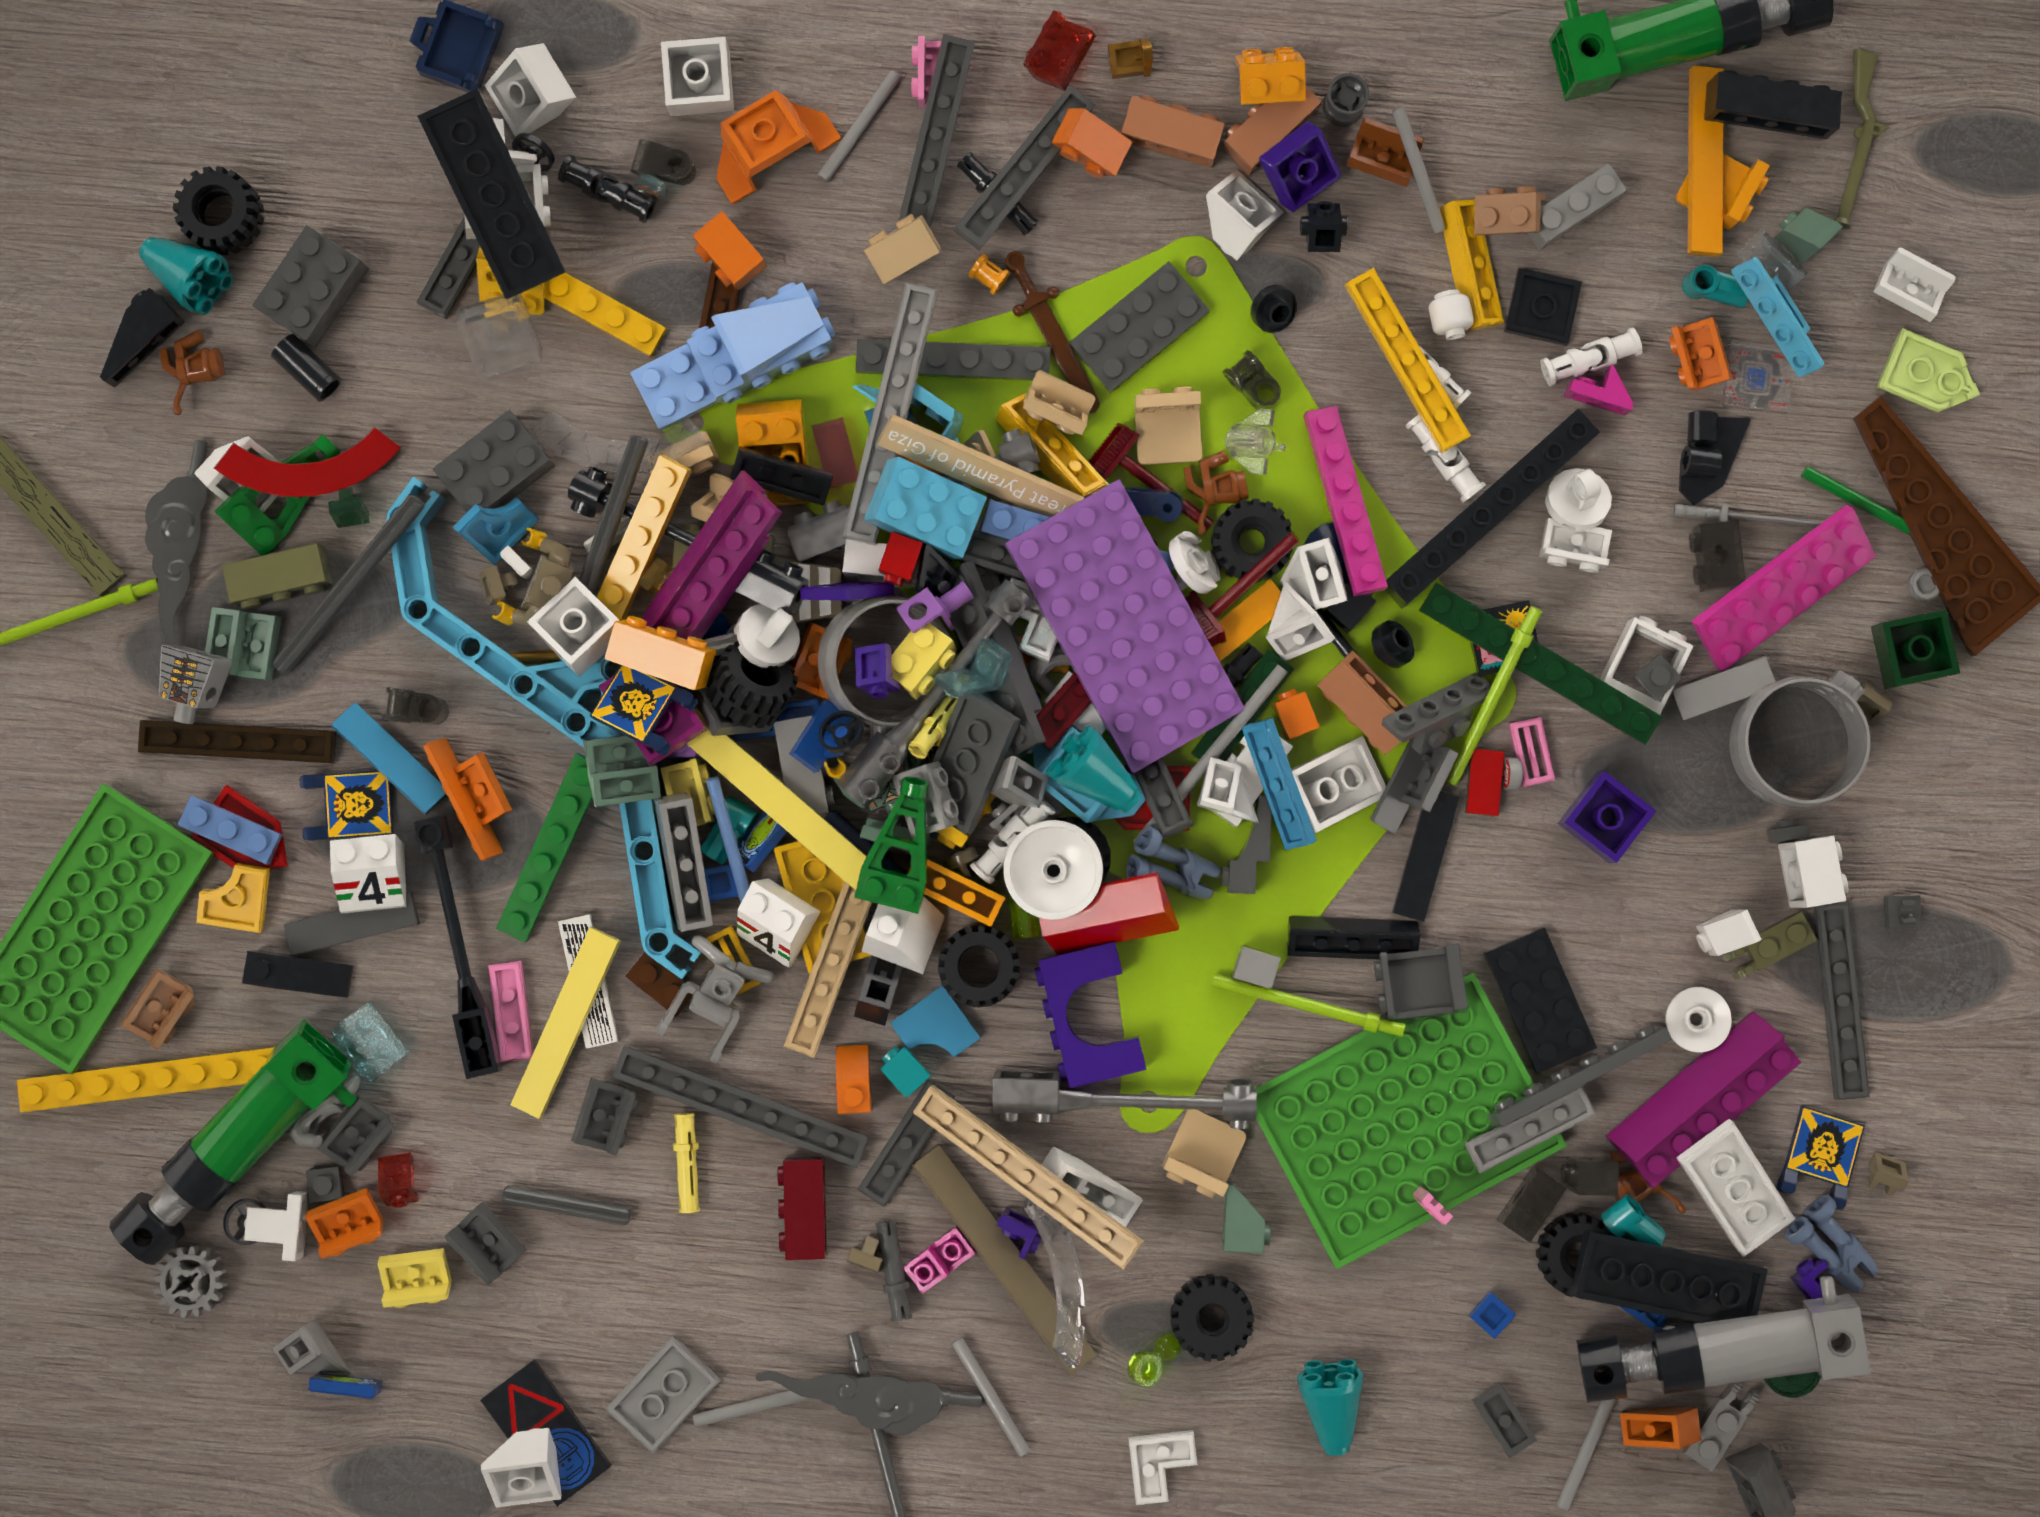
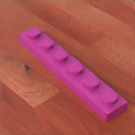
M1333 406L1306 411L1303 417L1353 596L1384 591L1388 585L1338 408Z

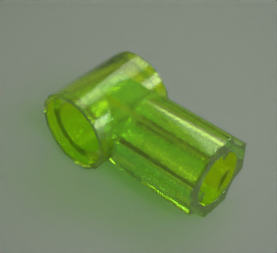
M1007 889L1013 939L1041 936L1039 918L1023 910L1013 900Z

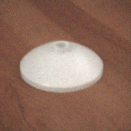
M1047 820L1027 827L1012 841L1004 860V880L1011 897L1023 910L1043 919H1064L1081 912L1095 898L1102 882L1103 864L1097 845L1084 830L1065 821ZM1050 865H1057L1060 868L1058 876L1051 877L1048 875L1047 869Z

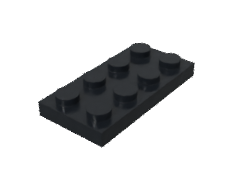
M1540 928L1484 952V956L1535 1073L1538 1074L1597 1048L1545 928Z

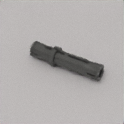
M896 1220L875 1223L886 1285H883L884 1292L888 1293L892 1316L891 1321H902L904 1318L905 1320L911 1319L912 1314L907 1289L910 1286L909 1281H905Z

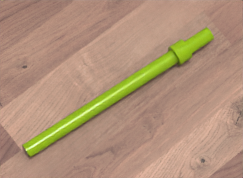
M158 578L137 585L130 583L121 586L117 592L0 632V646L122 603L126 606L138 602L139 597L158 591Z
M1530 606L1520 628L1515 629L1510 639L1513 643L1458 753L1453 768L1446 779L1448 783L1455 786L1458 785L1524 648H1529L1534 635H1532V632L1543 612L1541 609Z
M1216 973L1212 982L1214 987L1363 1026V1030L1376 1033L1378 1030L1403 1037L1406 1024L1380 1018L1381 1014L1368 1011L1365 1014Z

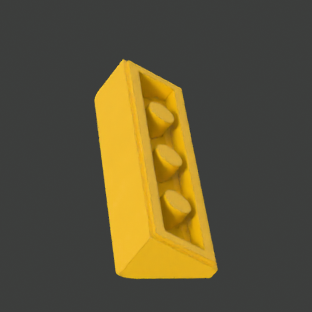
M1475 199L1451 201L1439 209L1446 226L1443 233L1455 288L1459 290L1460 294L1469 297L1474 318L1473 325L1465 331L1502 325L1504 320L1485 235H1474Z
M1026 393L1001 405L996 417L997 422L1006 432L1020 429L1022 435L1029 432L1040 459V463L1037 466L1053 484L1085 498L1106 487L1107 482L1051 421L1047 419L1040 421L1027 414V410L1023 408Z

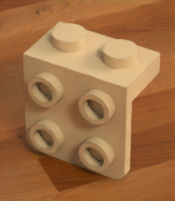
M1177 387L1173 389V393H1160V389L1141 390V395H1135V429L1140 435L1136 440L1139 464L1158 465L1198 462L1201 460L1200 391H1193L1192 387Z
M1188 1109L1162 1163L1163 1169L1168 1171L1166 1177L1183 1185L1186 1180L1198 1185L1196 1191L1214 1199L1215 1194L1224 1197L1229 1186L1227 1180L1245 1143L1246 1134L1242 1130L1233 1129L1229 1124L1197 1109Z

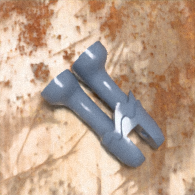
M1147 826L1142 830L1135 841L1134 850L1139 854L1155 857L1174 864L1177 872L1132 854L1126 865L1125 879L1158 872L1163 884L1175 888L1181 894L1198 899L1212 898L1214 889L1205 886L1199 881L1202 873L1207 876L1220 878L1222 869L1217 864L1197 855L1193 850L1189 851L1185 847H1181V850L1165 844L1162 842L1161 832L1156 828Z
M1828 1194L1823 1195L1803 1210V1214L1806 1217H1798L1791 1222L1785 1231L1784 1237L1793 1245L1803 1244L1810 1249L1818 1258L1827 1263L1828 1273L1845 1288L1858 1293L1865 1285L1852 1270L1858 1266L1865 1274L1873 1278L1878 1274L1879 1269L1873 1258L1861 1245L1860 1240L1851 1231L1846 1233L1832 1216L1837 1208L1835 1200ZM1812 1223L1835 1243L1834 1251L1815 1232Z

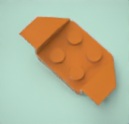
M774 90L720 123L723 144L716 180L733 205L757 191L751 180L752 176L809 142L818 154L839 142L842 138L826 113L792 103L783 94Z

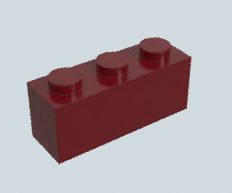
M825 1157L785 1158L783 1166H778L777 1169L778 1186H784V1199L778 1200L779 1219H784L785 1232H779V1251L785 1252V1260L825 1259L827 1256Z

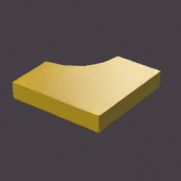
M238 863L234 866L232 876L225 885L216 889L201 890L199 892L196 923L255 933L263 932L270 868Z

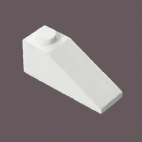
M1052 1147L1041 1164L1125 1227L1143 1201L1140 1196L1084 1161L1058 1148Z

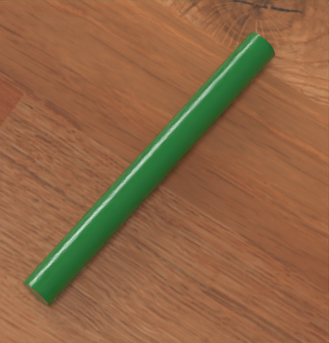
M1808 465L1804 468L1800 477L1910 535L1908 526L1902 516Z

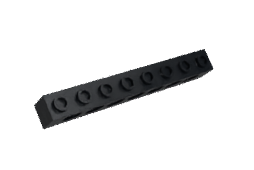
M1578 408L1386 580L1388 587L1385 591L1403 609L1596 437L1600 431Z

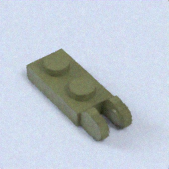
M1797 912L1758 932L1762 939L1761 941L1725 953L1722 957L1725 962L1733 961L1744 953H1748L1752 962L1736 968L1731 973L1734 979L1737 980L1756 970L1766 968L1816 942L1817 939L1803 912Z

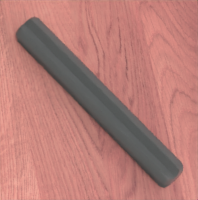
M509 1185L504 1188L502 1193V1202L514 1206L627 1225L631 1217V1208L622 1205Z

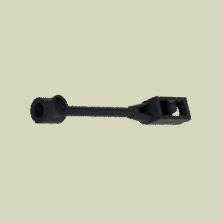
M589 467L587 472L580 470L574 476L568 489V498L572 500L570 508L573 511L587 517H595L596 512L600 513L604 510L612 488V484L605 481L607 473L601 469ZM627 502L623 515L632 519L636 506ZM668 523L664 535L688 547L696 538V535L671 523ZM763 549L735 591L774 611L780 607L789 615L798 613L803 601L801 600L800 589L808 586L809 583L808 579L801 576L804 569L790 562H785L784 567L773 563L775 555Z
M444 815L414 822L420 854L431 853L459 978L457 980L458 1014H453L452 1018L466 1079L503 1071L489 1006H486L474 977L471 976L444 850L453 848L447 817Z

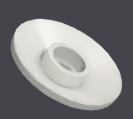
M1691 987L1679 992L1671 1000L1666 1011L1665 1022L1672 1040L1678 1046L1691 1052H1707L1721 1045L1727 1038L1732 1018L1729 1006L1721 995L1705 987ZM1694 1013H1698L1701 1017L1698 1025H1693L1690 1021Z

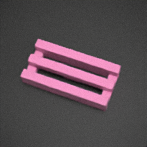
M1542 717L1508 724L1515 758H1518L1522 763L1523 778L1521 786L1526 787L1554 781L1555 776ZM1533 725L1535 726L1546 775L1540 777L1529 727ZM1518 728H1522L1533 776L1532 779L1528 777Z
M1421 1186L1412 1194L1413 1198L1442 1225H1446L1453 1218Z

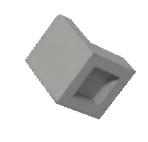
M1240 946L1232 977L1270 989L1273 986L1281 958Z

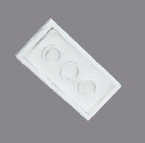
M1730 1119L1676 1157L1736 1251L1743 1258L1795 1220L1792 1212L1735 1123Z

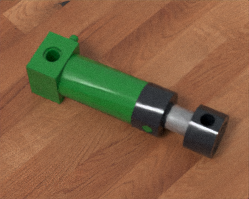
M1567 0L1564 5L1568 19L1560 21L1549 39L1564 99L1569 101L1609 91L1618 79L1713 55L1720 56L1758 46L1763 29L1780 25L1787 36H1793L1828 27L1833 20L1834 7L1833 0H1679L1607 18L1605 10L1581 16L1577 0Z
M303 1018L271 1051L266 1063L194 1137L190 1138L162 1166L161 1172L167 1184L155 1196L143 1192L138 1193L110 1221L109 1228L119 1244L136 1259L146 1264L155 1265L185 1235V1229L180 1220L193 1207L204 1212L211 1211L239 1183V1179L309 1108L314 1111L331 1093L346 1107H351L354 1104L356 1097L341 1084L347 1078L352 1061ZM304 1062H309L313 1064V1066H308Z

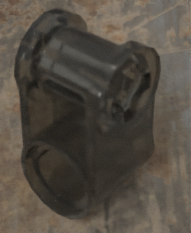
M639 139L631 172L647 179L661 180L684 186L694 180L696 167L688 154L682 150L663 146L650 140ZM681 162H683L686 166L685 169L680 168L676 173L673 169L674 166L680 167Z
M1246 350L1243 353L1244 357L1230 369L1225 368L1222 372L1228 382L1257 411L1263 413L1270 412L1278 405L1281 394L1280 386L1266 371L1259 359L1251 351ZM1264 388L1269 389L1273 392L1274 398L1268 402L1261 401L1257 396V392Z
M386 687V692L389 696L387 710L385 714H382V720L409 724L412 722L439 725L447 719L449 707L442 698L430 694L417 693L412 690ZM433 701L437 706L436 714L431 718H427L424 713L425 706Z

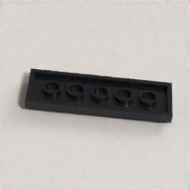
M479 89L472 90L418 115L417 117L505 299L508 300L566 273Z
M1585 1230L1570 1295L1576 1298L1704 1323L1758 1315L1768 1269L1762 1266Z

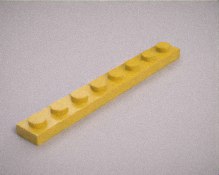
M275 1047L82 1071L73 1074L66 1073L17 1080L20 1112L246 1084L266 1063L271 1051Z

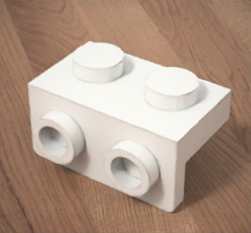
M1898 248L1884 265L1873 292L1931 322L1938 313L1946 291L1952 286L1956 277L1911 252Z
M1553 518L1546 519L1539 557L1548 559L1547 564L1566 567L1567 563L1580 565L1579 570L1590 573H1598L1599 569L1603 570L1609 566L1610 559H1607L1612 530L1595 527L1591 530L1576 531L1574 530L1575 527L1568 526L1565 523L1561 526Z

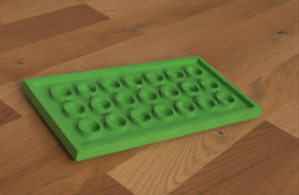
M102 783L0 943V1030L69 1074L75 1073L211 861L214 852L113 787Z

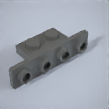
M1474 673L1384 717L1382 726L1400 742H1406L1414 738L1412 748L1421 755L1433 748H1439L1443 743L1455 737L1464 735L1470 728L1474 707L1484 702L1492 685L1483 677H1479L1478 673Z
M1414 738L1410 739L1370 820L1385 830L1396 833L1409 806L1430 812L1453 768L1458 753L1450 748L1440 746L1437 749L1433 748L1420 755L1412 748Z

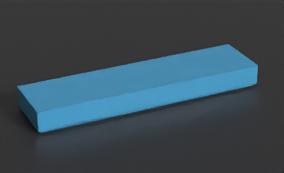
M356 702L331 724L337 733L424 815H427L447 796L443 791L442 783Z
M1273 718L1241 727L1285 850L1311 845L1316 842L1315 834Z

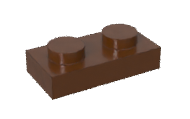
M646 952L643 953L625 976L666 1010L670 1007L681 985L686 983V981L648 956ZM686 994L676 1014L674 1015L675 1017H677L685 1008V1006L689 1003V1001L692 999L693 994Z

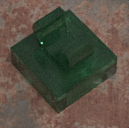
M352 487L339 490V500L328 502L329 514L338 528L370 523L369 511L362 498L353 495Z

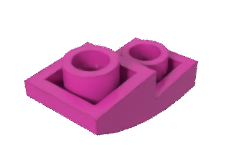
M955 1226L908 1262L903 1269L923 1294L977 1252L959 1228Z

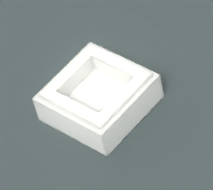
M509 545L500 552V556L525 580L534 574L535 570Z

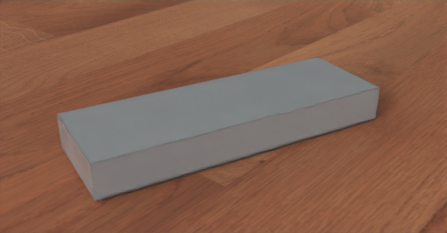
M1764 656L1673 689L1672 694L1682 720H1686L1750 697L1759 689L1775 682L1768 660Z

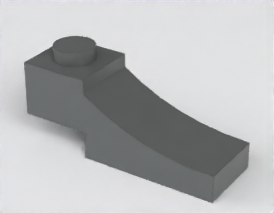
M1258 796L1256 799L1255 812L1259 823H1252L1250 833L1240 854L1235 860H1228V867H1222L1221 886H1227V893L1255 894L1256 862H1270L1271 809L1266 796Z

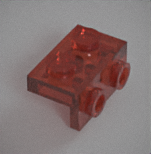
M1054 10L1049 19L1043 24L1042 31L1033 47L1027 52L1023 65L1035 80L1065 91L1095 40L1096 35L1091 29L1067 21L1061 12Z

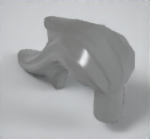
M1058 642L1049 663L1032 657L1027 665V672L1030 679L1036 682L1046 694H1049L1055 689L1056 684L1047 676V673L1055 667L1071 664Z
M359 1076L352 1077L343 1085L353 1095L356 1094L359 1088ZM330 1094L314 1111L309 1108L291 1126L290 1134L297 1145L319 1148L323 1142L322 1137L316 1134L320 1124L334 1113L343 1112L342 1107L345 1105L333 1094Z

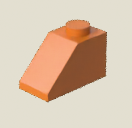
M869 1044L836 1046L838 1114L867 1113L873 1110Z
M1665 1406L1620 1412L1624 1446L1682 1449L1702 1441L1697 1407Z

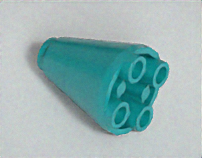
M155 237L147 238L140 247L139 256L145 266L176 301L190 312H197L201 315L208 314L222 292L228 290L233 283V275L229 273L227 260L214 251Z
M1090 725L1085 727L1079 736L1072 733L1067 737L1061 746L1064 750L1060 758L1055 759L1046 771V774L1057 784L1115 810L1121 809L1124 813L1131 810L1141 796L1135 781L1100 733Z
M1342 1359L1337 1363L1325 1364L1320 1360L1307 1361L1304 1364V1370L1297 1377L1300 1393L1320 1445L1324 1448V1452L1331 1456L1347 1454L1350 1451V1445L1354 1438L1364 1381L1362 1371L1357 1368V1362L1353 1359Z

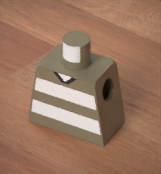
M790 562L804 569L801 576L808 579V586L843 582V574L840 568ZM860 599L803 600L798 613L791 616L797 626L806 625L809 622L816 623L831 620L843 609V602H855Z

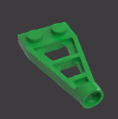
M322 434L314 443L280 463L297 464L323 461L339 455L341 451ZM320 450L325 456L323 458L317 457L316 451ZM242 485L214 512L263 556L267 555L288 534L310 496H286V505L279 516L269 518L255 504L256 497L262 492Z
M903 777L900 788L901 793L861 867L854 898L919 914L927 883L926 795L929 786L927 781L917 777ZM900 815L915 819L916 827L913 840L893 835V829ZM896 846L908 849L911 854V871L908 874L882 867L881 862L888 848Z

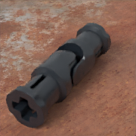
M571 154L566 157L559 169L558 181L562 183L568 181L580 187L582 193L603 203H611L612 207L618 211L625 210L639 217V221L642 223H646L654 211L657 201L655 196L650 195L648 197L634 190L633 186L627 182L619 183L616 177L595 166L589 168L577 162L575 156ZM631 200L639 203L641 206L632 203Z

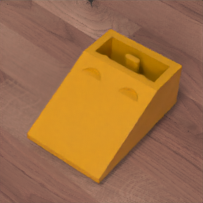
M802 399L737 404L735 417L739 446L808 465ZM766 490L767 498L775 506L811 503Z

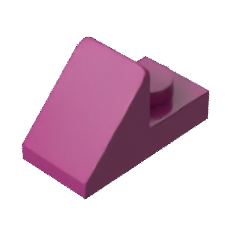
M1612 364L1605 370L1600 387L1596 386L1597 382L1586 377H1578V380L1572 379L1567 384L1564 393L1566 398L1624 416L1632 411L1634 404Z

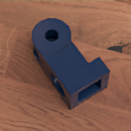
M1125 487L1133 505L1141 516H1155L1161 521L1172 522L1179 517L1183 510V499L1175 491Z

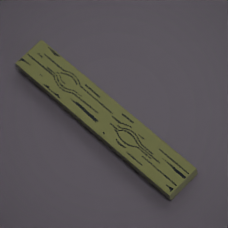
M0 435V487L98 596L103 597L126 574Z

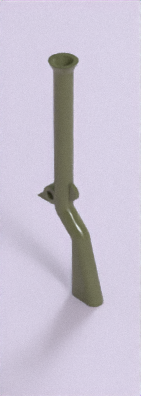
M1861 49L1853 51V102L1863 120V126L1856 128L1854 131V137L1858 139V144L1838 215L1834 220L1842 226L1841 229L1851 228L1849 220L1872 139H1875L1883 131L1890 128L1889 126L1877 123L1876 115L1867 101L1878 55Z

